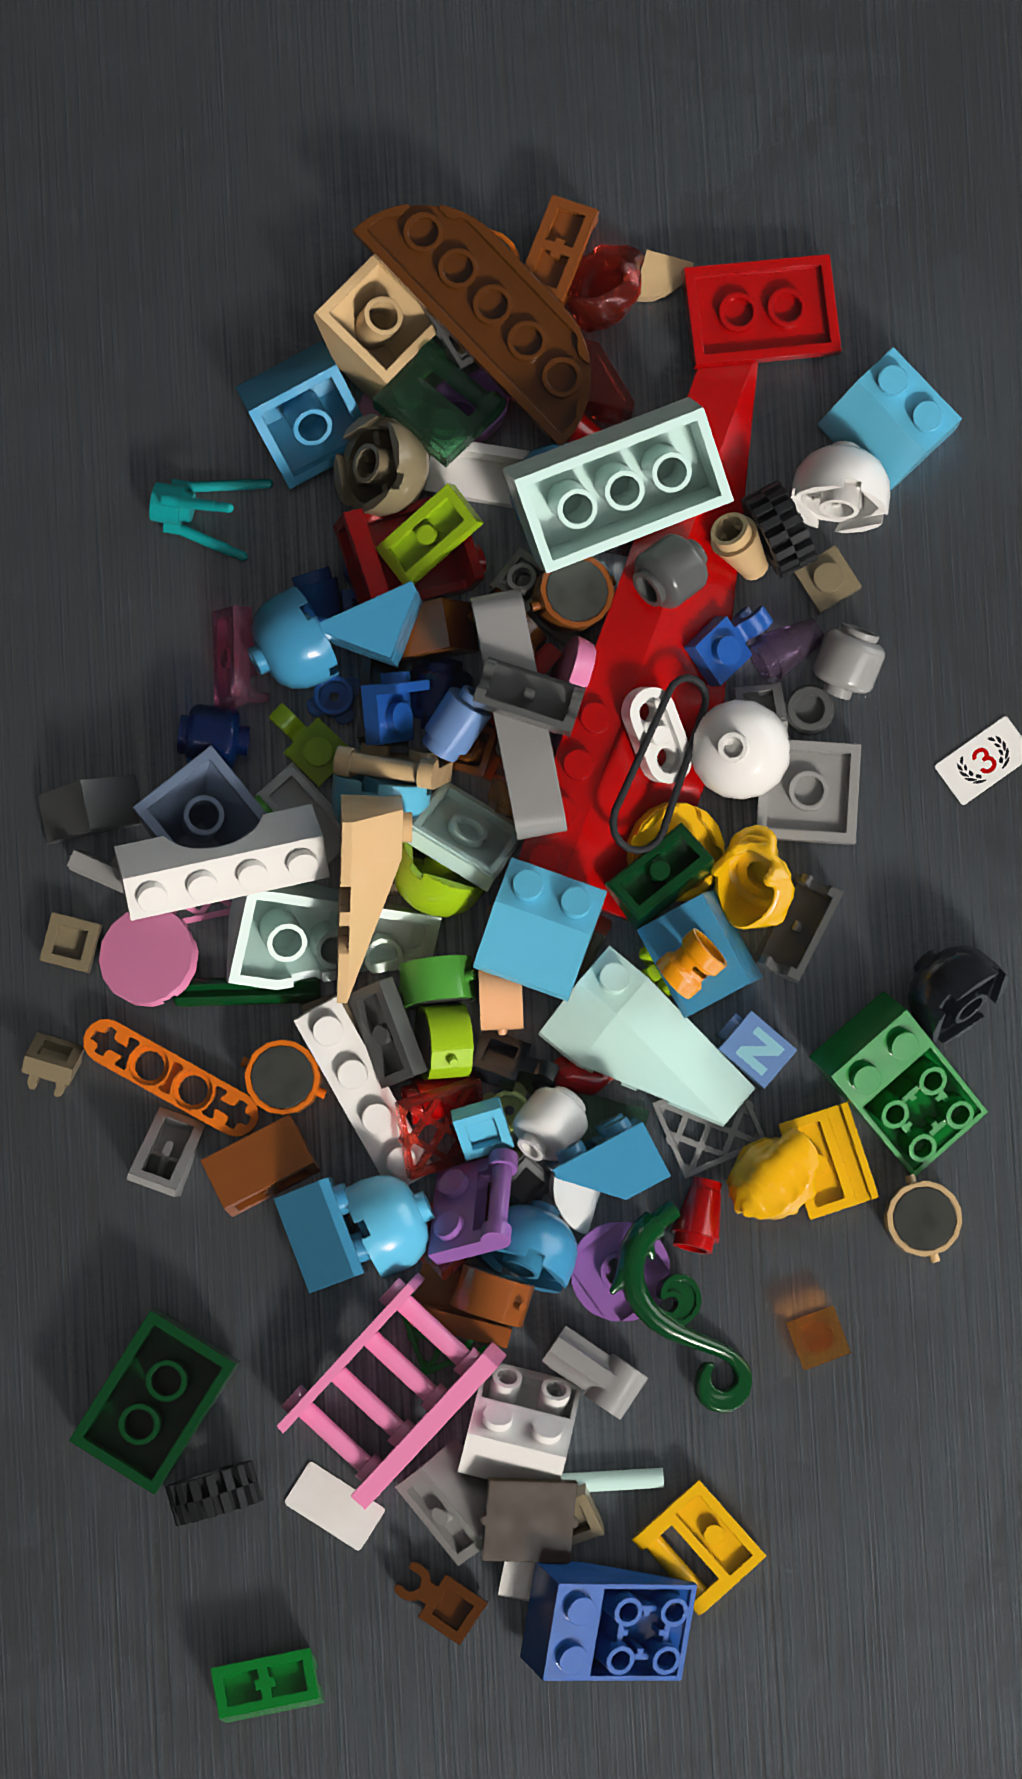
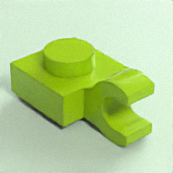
M281 703L268 717L293 742L283 753L320 788L334 773L333 764L337 747L339 745L349 746L320 718L317 717L306 727L290 709Z

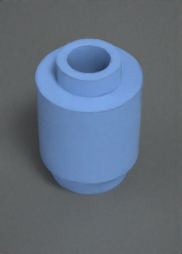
M464 685L462 689L450 687L424 727L427 733L422 739L423 744L435 755L449 762H456L460 755L468 753L492 716V712L473 706L472 700L476 688L469 685Z

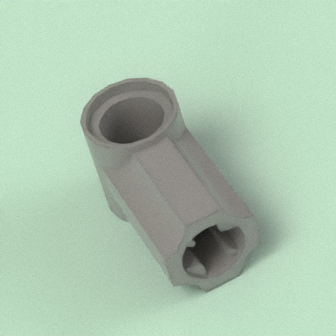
M565 1325L542 1359V1362L547 1364L549 1368L585 1390L584 1395L620 1420L649 1379L648 1376L613 1352L610 1355L567 1325Z

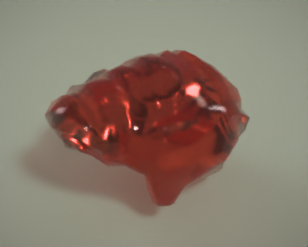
M601 244L588 255L582 256L565 299L566 304L571 310L572 317L582 330L591 333L596 330L609 329L622 321L629 313L641 294L642 273L640 267L643 265L644 256L640 250L629 245Z

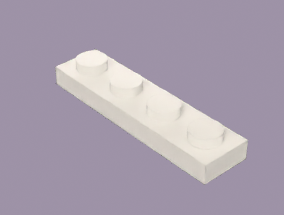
M337 995L293 1019L295 1025L380 1175L394 1176L410 1185L435 1171L432 1162L389 1087L381 1089L365 1043L343 1004L337 1003Z

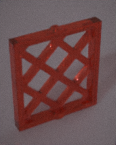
M477 1075L394 1102L400 1132L399 1143L402 1144L406 1174L410 1180L467 1162L463 1152L457 1154L461 1145L456 1131L449 1127L452 1123L451 1111L448 1112L442 1123L431 1117L440 1101L452 1107L450 1110L463 1107L462 1105L471 1091H474L476 1103L484 1101L481 1079ZM462 1091L456 1101L446 1097L447 1095ZM430 1101L424 1112L414 1107ZM408 1111L420 1118L411 1133L408 1132L405 1117ZM427 1122L438 1128L429 1144L417 1138ZM445 1133L457 1139L448 1154L436 1148ZM413 1144L425 1149L416 1165L413 1164L411 1153ZM432 1154L442 1159L426 1165Z

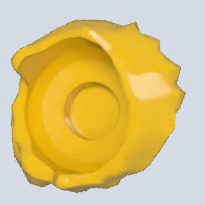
M754 825L734 834L726 851L712 866L710 871L715 876V886L713 889L718 896L721 909L729 924L735 928L743 930L767 928L784 922L789 906L794 898L795 888L791 880V873L786 862L779 858L776 835L766 826Z
M790 1128L781 1137H764L744 1146L738 1154L736 1163L726 1182L729 1188V1198L733 1200L735 1212L737 1214L743 1213L745 1217H754L760 1220H778L798 1213L799 1208L807 1200L813 1199L816 1195L815 1177L820 1158L812 1139L803 1132Z

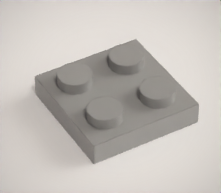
M789 740L790 760L787 770L777 785L764 795L757 796L756 825L768 827L774 832L777 840L855 845L861 744Z

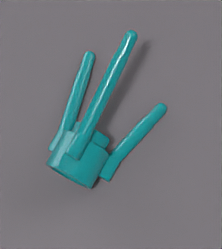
M172 479L171 484L156 482L150 499L149 518L151 521L163 523L164 533L183 536L222 554L245 561L248 558L246 552L183 525V521H192L195 509L231 513L234 509L231 503L198 499L196 494L192 492L268 489L273 486V481L271 479L209 481Z

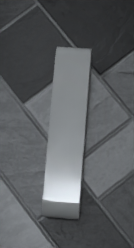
M517 588L470 597L483 666L486 659L492 657L537 672L521 589ZM493 713L517 840L568 831L549 730Z

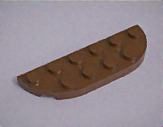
M402 204L387 208L370 216L352 230L353 235L552 443L564 445L569 441L583 417L590 394V357L585 339L577 323L565 307L490 229L474 217L449 206Z

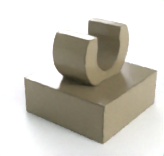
M37 1032L24 1056L21 1069L22 1073L29 1074L27 1081L29 1089L35 1090L42 1078L55 1082L54 1096L61 1097L66 1087L71 1084L82 1063L84 1046Z

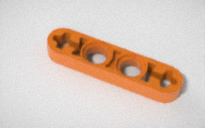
M99 1019L92 1023L85 1031L83 1037L84 1049L87 1055L94 1061L222 1133L233 1137H241L250 1134L258 1126L260 1108L255 1104L250 1095L125 1025L110 1019ZM110 1028L115 1029L117 1032L114 1039L127 1048L130 1047L132 1038L140 1042L129 1054L126 1069L118 1066V1062L124 1058L119 1053L107 1050L102 1056L97 1052L100 1044L94 1040V1037L98 1031L107 1033ZM145 1052H157L164 1061L163 1073L155 1080H145L137 1072V1060ZM196 1075L205 1080L208 1086V1093L203 1102L190 1105L181 1098L180 1086L185 1078ZM218 1087L227 1091L220 1099L225 1103L237 1106L240 1100L247 1104L245 1113L251 1116L247 1125L238 1123L234 1129L229 1127L227 1123L230 1117L217 1108L214 1110L213 1118L204 1114V1111L215 1101Z

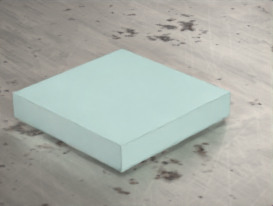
M448 782L435 790L430 797L429 807L413 819L412 843H407L487 892L524 839L517 840L514 821Z

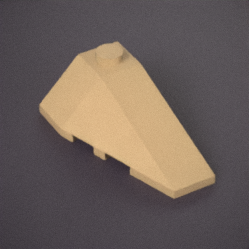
M341 794L337 1003L348 1002L400 865L402 842L412 843L413 814L412 812H403L402 796Z

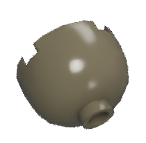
M372 413L359 417L347 428L342 437L349 440L345 447L344 455L336 453L334 484L339 499L345 505L352 506L354 509L362 508L365 514L375 516H389L408 509L419 499L429 475V453L424 440L409 424L400 420Z

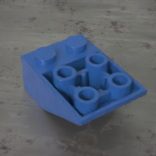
M535 1562L520 1658L542 1681H680L684 1668L697 1584L686 1580L586 1562Z

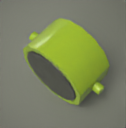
M464 1003L419 1006L415 1017V1038L428 1070L421 1074L424 1080L469 1077L473 1065L474 1044L471 1019Z

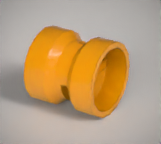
M693 928L682 938V945L675 952H666L656 961V966L667 982L679 994L690 999L702 989V981L708 976H716L727 966V961L705 934Z

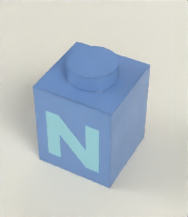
M752 1011L744 1019L735 1013L716 1035L723 1041L718 1050L761 1089H764L797 1051L795 1047Z

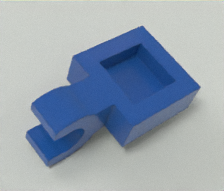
M763 605L755 609L754 612L751 611L749 606H745L735 614L731 621L727 616H715L684 646V649L709 686H721L753 655L745 643L768 629L773 623V619Z

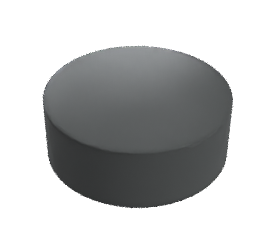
M807 684L796 688L790 693L785 702L788 725L792 730L801 735L811 736L821 733L829 726L834 717L835 706L831 695L824 692L822 687Z

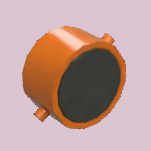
M282 1039L267 1042L257 1049L250 1059L243 1057L240 1066L246 1068L244 1078L248 1094L256 1105L269 1113L285 1116L300 1113L312 1105L316 1097L324 1099L327 1093V1089L321 1087L322 1073L310 1050L297 1042Z

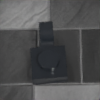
M486 1030L482 1032L473 1052V1065L469 1077L509 1092H513L517 1082H519L532 1095L537 1089L555 1087L554 1080L560 1066L548 1060L529 1056L532 1045L530 1043L508 1035H499L494 1030Z

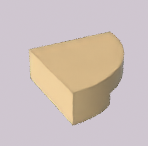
M647 250L633 300L653 302L672 294L683 286L682 270L685 267H693L694 262Z

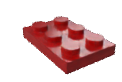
M830 254L685 267L681 272L693 369L839 355L842 351Z

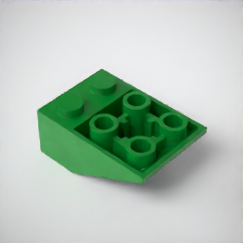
M884 991L809 1056L810 1060L844 1101L848 1102L852 1110L910 1175L915 1174V1177L988 1113L908 1010Z

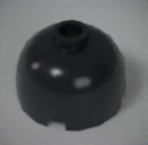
M966 945L948 947L940 952H937L935 949L930 950L916 962L913 968L916 974L910 983L908 993L911 1015L934 1043L937 1042V1039L942 1044L948 1043L963 1035L984 1017L978 1010L988 998L994 1004L999 1001L1008 986L1009 976L986 954Z

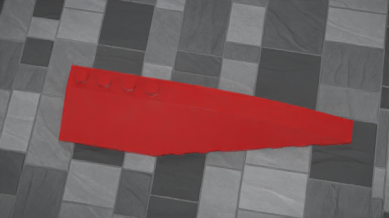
M758 363L697 369L687 397H690L704 407L734 501L634 540L613 596L611 607L608 610L595 646L596 658L589 684L585 687L586 690L571 736H562L554 758L568 831L525 839L518 857L521 861L607 891L601 912L626 921L629 920L605 887L606 882L628 866L627 852L616 844L611 835L609 825L611 809L636 757L622 720V705L626 696L638 687H656L665 691L672 680L685 674L697 676L705 683L710 698L707 712L716 705L724 703L726 681L721 686H709L684 649V646L715 616H727L730 621L733 618L737 571L713 551L710 543V532L714 522L724 514L731 512L743 514L741 499L745 497ZM667 534H676L687 540H695L702 546L707 555L708 578L706 585L674 609L661 606L655 607L646 603L638 594L633 584L636 557ZM683 682L675 688L671 698L689 741L701 707L702 695L698 686L694 683ZM646 703L640 707L639 711L642 720H645L649 714V708ZM663 749L657 755V762L660 766L666 760V753ZM693 764L684 779L677 802L688 803L697 807L705 785L695 773ZM640 766L617 817L618 832L626 843L635 822L648 809L669 802L675 783L667 784L650 780L645 776Z

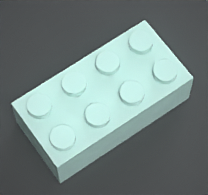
M690 397L502 468L533 559L546 574L734 501L704 407Z

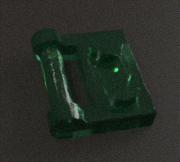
M430 340L419 349L414 360L373 397V408L382 416L398 420L416 436L427 453L444 467H447L502 414L507 405V400L496 391L488 392L446 358L444 356L445 350L435 341ZM433 372L477 409L470 416L466 415L424 379Z

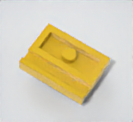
M848 1102L777 1124L781 1136L790 1128L797 1129L812 1139L820 1158L815 1177L816 1195L813 1199L807 1200L804 1203L808 1220L879 1198Z

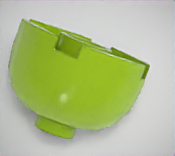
M402 842V859L393 881L404 900L415 910L432 916H457L468 911L485 894V890L419 851L409 843Z

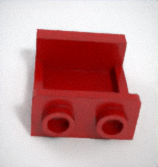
M433 496L419 499L408 509L389 516L364 514L362 508L344 512L333 525L358 605L403 585L375 547ZM470 535L415 584V587L422 601L425 602L472 591L484 579V572L486 571V559L481 546L474 544Z

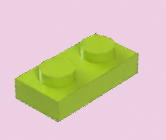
M447 483L375 549L402 584L412 581L415 585L483 525L484 522L454 484Z

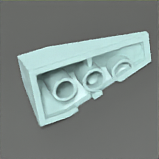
M306 882L233 898L228 919L227 982L279 990L294 987L293 983H296L294 981L311 977L322 979L323 982L337 980L339 890ZM386 901L359 973L370 971L375 974L399 970L398 965L403 962L433 957L442 917L427 915L412 907Z

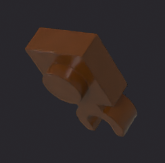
M412 1560L408 1567L420 1576L421 1584L416 1589H407L403 1584L397 1582L394 1586L395 1593L407 1601L420 1600L425 1605L418 1614V1617L460 1645L488 1604V1600L447 1572L439 1584L431 1580L428 1568L423 1563Z

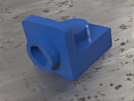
M410 671L380 673L381 683L361 685L366 745H383L414 740L410 692L430 690L429 679L411 680Z

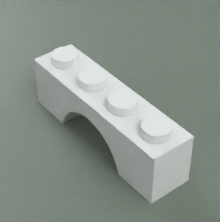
M312 804L263 814L259 824L251 833L238 841L219 847L188 848L171 842L165 836L114 846L122 889L131 921L330 877L324 838Z

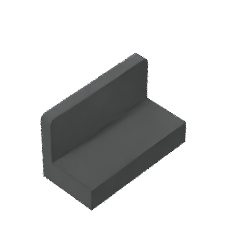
M393 977L379 980L352 992L348 1001L381 1089L419 1077L422 1073L428 1071Z

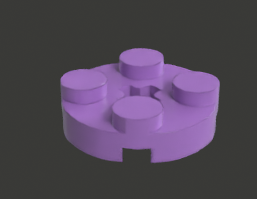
M608 1222L599 1225L589 1231L577 1245L578 1255L571 1275L573 1290L579 1301L588 1311L610 1321H634L639 1319L624 1298L622 1289L614 1295L610 1294L609 1290L612 1283L606 1277L611 1271V1267L608 1264L609 1261L615 1257L618 1259L621 1242L627 1230L633 1224L630 1222ZM657 1240L655 1243V1258L650 1260L648 1256L646 1257L644 1275L648 1291L654 1302L659 1305L662 1300L656 1297V1290L660 1280L670 1274V1260L662 1242Z

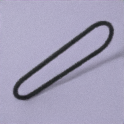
M681 675L672 680L668 685L611 809L609 819L611 835L616 844L626 852L634 854L650 852L661 843L667 833L692 758L694 733L707 713L710 700L705 683L697 676ZM683 682L694 683L701 691L702 703L660 830L655 839L647 845L640 847L629 845L618 832V812L673 691Z

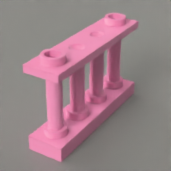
M419 1273L407 1284L400 1278L394 1282L379 1299L385 1306L383 1311L309 1391L302 1385L294 1391L281 1406L288 1414L276 1426L284 1433L299 1417L357 1471L355 1477L361 1481L360 1485L351 1494V1497L365 1510L488 1379L507 1356L493 1341L482 1353L474 1347L469 1350L417 1302L411 1294L425 1280ZM396 1311L403 1315L456 1365L453 1370L460 1377L449 1389L442 1383L436 1386L378 1332ZM363 1346L423 1400L420 1406L427 1412L416 1424L408 1418L403 1421L345 1367ZM330 1382L336 1385L390 1436L387 1441L394 1448L383 1460L376 1454L371 1457L313 1403Z

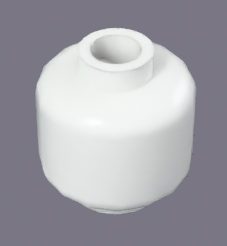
M556 1086L554 1088L543 1087L537 1089L516 1114L513 1121L514 1132L519 1139L517 1142L519 1149L527 1157L535 1161H541L542 1159L553 1162L558 1161L555 1153L562 1149L565 1150L570 1144L580 1140L588 1128L587 1116L585 1114L586 1107L583 1101L574 1092L565 1087Z

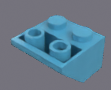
M622 1113L596 1126L598 1135L584 1142L578 1140L570 1144L565 1150L557 1151L555 1156L558 1161L545 1162L549 1171L557 1179L625 1200L671 1176L643 1121L634 1116L627 1118Z
M333 1177L321 1179L274 1198L309 1294L367 1272L368 1269L365 1261L371 1259L361 1240L364 1238L362 1232L354 1233L347 1214L350 1212L347 1206L349 1201L345 1193L346 1185L345 1183L336 1185Z

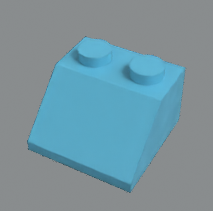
M893 347L855 382L821 419L817 427L832 443L838 441L853 442L880 460L890 480L891 491L957 429L962 418Z
M511 857L487 922L473 968L568 1002L597 924L607 891Z

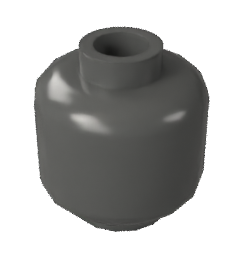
M667 534L636 557L634 564L635 574L633 575L634 587L641 598L651 606L674 609L706 585L708 578L707 555L702 546L695 540H687L676 534Z

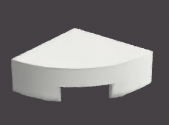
M551 1173L549 1193L554 1206L560 1211L559 1216L571 1229L586 1235L590 1229L600 1192L557 1179Z

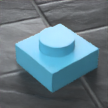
M499 1096L450 1110L452 1122L466 1161L489 1155L496 1148L509 1149L514 1147L512 1134Z

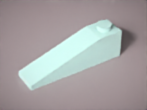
M611 946L604 951L572 989L568 1002L563 1000L538 1034L577 1067L591 1073L596 1071L620 1081V1085L634 1091L640 1089L666 1100L668 1105L722 1127L755 1090V1087L687 1017L684 1019L681 1011L646 975Z

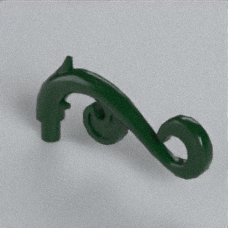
M668 1200L653 1213L644 1212L627 1230L620 1245L617 1270L609 1291L610 1294L614 1295L622 1289L624 1298L634 1314L648 1328L663 1338L727 1361L734 1375L733 1382L729 1387L723 1390L715 1388L711 1380V1373L715 1365L713 1362H703L696 1371L694 1393L699 1403L706 1409L717 1413L732 1412L742 1406L750 1395L753 1383L752 1371L748 1363L734 1349L723 1342L686 1326L699 1313L702 1304L701 1292L695 1280L686 1274H668L660 1280L656 1290V1297L660 1300H665L668 1297L673 1299V1306L669 1311L663 1310L654 1302L645 1282L644 1266L646 1257L648 1256L650 1260L655 1258L656 1241L665 1235L664 1229L680 1217L678 1208Z

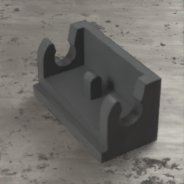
M489 657L485 661L483 674L472 701L475 707L570 737L586 688Z
M795 873L792 879L795 888L794 898L789 906L785 920L778 925L768 927L753 957L756 965L794 984L800 981L844 894V891L834 886H825L815 881L811 875L806 873L801 875Z

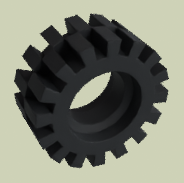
M776 480L741 499L743 511L757 526L766 559L779 578H783L817 561L816 548L810 539L809 530L805 527L804 520L801 514L798 513L793 499H790L788 491L782 486L780 481Z
M253 1460L210 1470L165 1486L176 1526L227 1514L264 1500Z

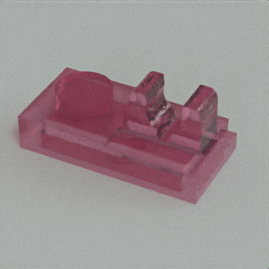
M230 606L213 611L214 710H226L244 706V704H260L269 700V693L256 692L250 686V679L253 676L259 675L253 664L250 663L247 648L254 645L251 635L253 621L251 606Z

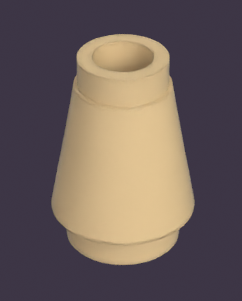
M737 512L727 513L718 518L710 532V543L713 551L741 574L744 579L756 580L762 577L768 569V561L755 522L750 517Z

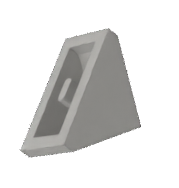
M159 1107L126 1180L173 1197H180L205 1131L206 1123Z

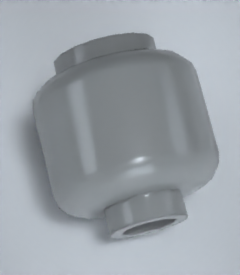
M842 623L840 629L828 630L824 634L812 667L814 674L819 679L825 681L822 690L845 700H850L853 692L858 694L870 692L874 687L885 659V651L877 643L879 636L849 623Z

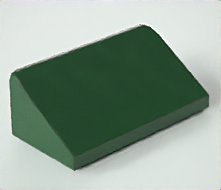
M680 823L664 836L657 847L650 852L641 854L606 882L605 887L629 922L637 930L650 922L707 876L714 864V858L689 830Z

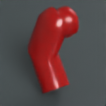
M560 1056L553 1061V1063L560 1066L555 1078V1084L565 1087L574 1093L593 1095L614 1080L596 1071L591 1073L577 1067L564 1056Z

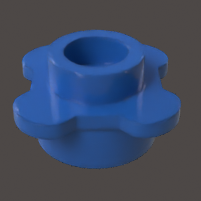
M337 675L322 684L316 685L314 696L307 701L308 712L313 717L325 715L335 718L336 722L341 725L350 723L355 715L352 707L355 697L359 695L360 681L355 677L345 679ZM333 692L339 694V699L335 702L330 700V694Z

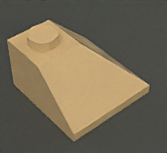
M373 255L313 315L337 367L370 400L436 335V329L429 321L420 304Z

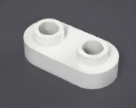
M638 687L632 690L624 699L621 710L622 720L635 754H637L665 693L660 688ZM670 698L640 764L641 770L650 780L667 784L676 782L689 743L672 698ZM646 703L649 708V714L645 720H642L639 711L640 707ZM661 749L666 753V760L662 766L657 762V755ZM691 759V761H690V764H689V767H688L686 776H687V774L689 773V771H690V769H691L692 759Z

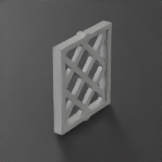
M748 1098L737 1110L731 1128L719 1126L668 1105L664 1099L652 1103L666 1135V1143L670 1145L684 1179L737 1157L743 1147L728 1153L734 1136L750 1143L765 1137L754 1113V1105ZM665 1109L682 1115L676 1133L670 1131L663 1117ZM743 1113L749 1115L756 1129L754 1137L737 1131ZM688 1118L705 1125L699 1142L682 1136ZM711 1127L728 1134L722 1151L705 1145ZM679 1141L696 1148L690 1165L684 1163L677 1149ZM702 1150L718 1156V1158L696 1167Z

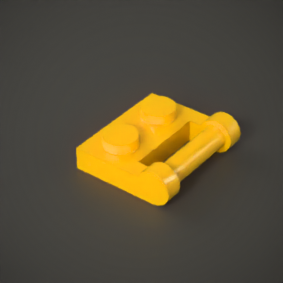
M699 1479L691 1484L653 1520L641 1528L631 1539L641 1551L646 1548L671 1578L691 1581L697 1584L693 1610L698 1616L707 1611L767 1557ZM671 1525L717 1576L708 1586L704 1585L661 1536Z

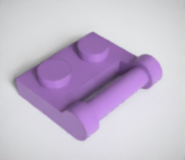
M496 1148L489 1153L488 1158L436 1172L432 1209L435 1219L431 1220L428 1256L437 1265L504 1249L510 1245L512 1227L507 1222L511 1179L517 1173L519 1158L515 1151L508 1148ZM491 1182L488 1220L485 1222L488 1183Z

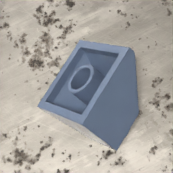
M212 745L132 808L151 838L165 836L171 842L188 848H214L238 841L251 833L259 824L262 815L267 814Z

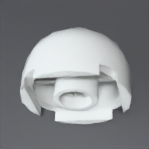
M838 441L811 452L801 462L794 476L791 498L796 505L798 513L801 514L803 522L809 526L818 528L819 520L839 522L834 532H864L879 527L883 523L884 514L888 515L890 480L880 460L853 442Z
M735 699L718 704L705 714L694 733L691 758L694 771L707 788L723 797L744 800L764 795L780 782L789 766L790 744L787 729L773 711L757 702Z

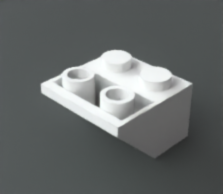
M501 1363L478 1388L458 1472L488 1479V1477L561 1479L582 1388L564 1378Z

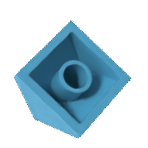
M410 581L318 624L322 633L332 644L398 668L423 601L415 585Z
M714 890L698 895L637 929L655 965L656 961L666 952H675L682 945V938L693 928L705 934L727 961V966L716 976H708L702 981V989L690 999L679 994L661 974L684 1019L763 977L739 931L727 921Z

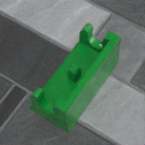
M311 1648L210 1668L219 1719L229 1723L325 1703L323 1691L317 1677V1661L312 1654Z

